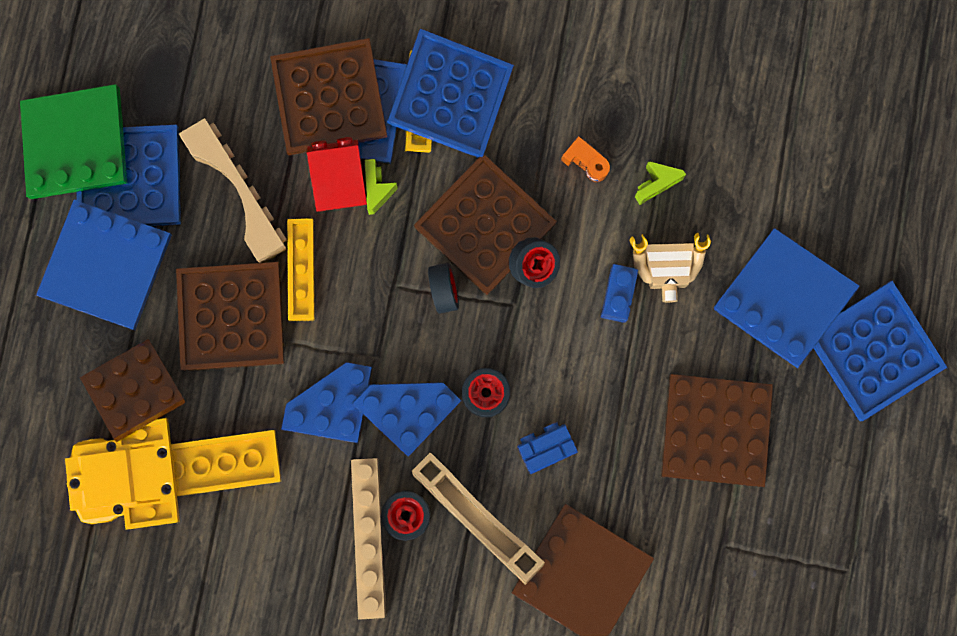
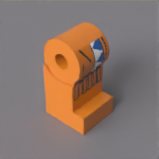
M579 136L561 158V161L567 166L572 162L576 163L586 171L587 177L593 182L604 180L610 171L607 159Z

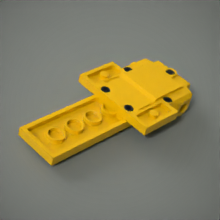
M167 418L156 419L118 442L115 440L108 441L104 438L78 442L72 448L71 457L65 458L70 511H76L82 522L90 524L112 522L119 516L124 515L126 530L180 522L177 496L282 482L275 430L171 444Z

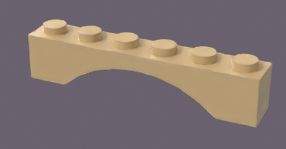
M204 118L179 133L196 161L220 171L236 187L245 210L246 231L244 240L259 263H266L287 250L283 244L287 239L280 228L275 230L271 225L270 221L274 220L269 210L267 207L261 209L257 200L261 198L253 185L248 188L244 179L248 178L240 164L236 167L233 164L231 158L235 156L227 143L222 146L218 140L222 135L214 123L209 125Z
M431 453L412 470L413 476L525 585L544 566L545 562L486 510Z
M379 459L351 460L358 619L385 618L386 595L381 535Z

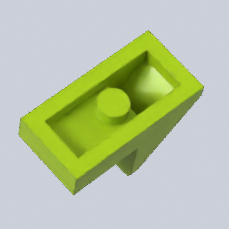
M375 159L365 160L367 210L369 215L375 214L398 189L397 183L378 184V182H382L381 166L377 167Z
M648 162L646 169L654 182L652 183L650 179L638 187L639 191H637L635 198L639 205L645 203L682 181L686 176L684 170Z

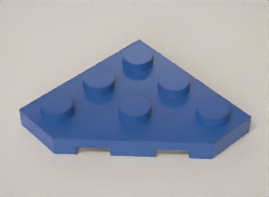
M345 363L288 402L285 408L282 430L358 443L364 414L352 402L369 385L372 367Z
M442 382L369 384L352 404L409 457L461 400Z

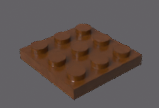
M149 339L80 377L116 442L186 403Z

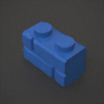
M612 265L601 318L622 323L628 320L629 307L632 303L638 269Z
M556 422L543 428L545 433L538 437H535V434L532 433L520 439L522 444L518 445L517 448L529 474H533L578 453L565 424L559 426Z

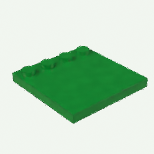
M115 84L20 101L26 197L36 199L127 184L120 87Z

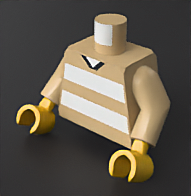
M696 233L694 236L696 247H694V243L648 245L643 234L641 235V243L635 244V239L632 236L630 243L634 248V268L638 269L639 276L645 283H649L651 289H662V302H677V288H686L689 282L695 280L701 270L706 249L711 244L710 236L707 234L706 241L699 242V233Z

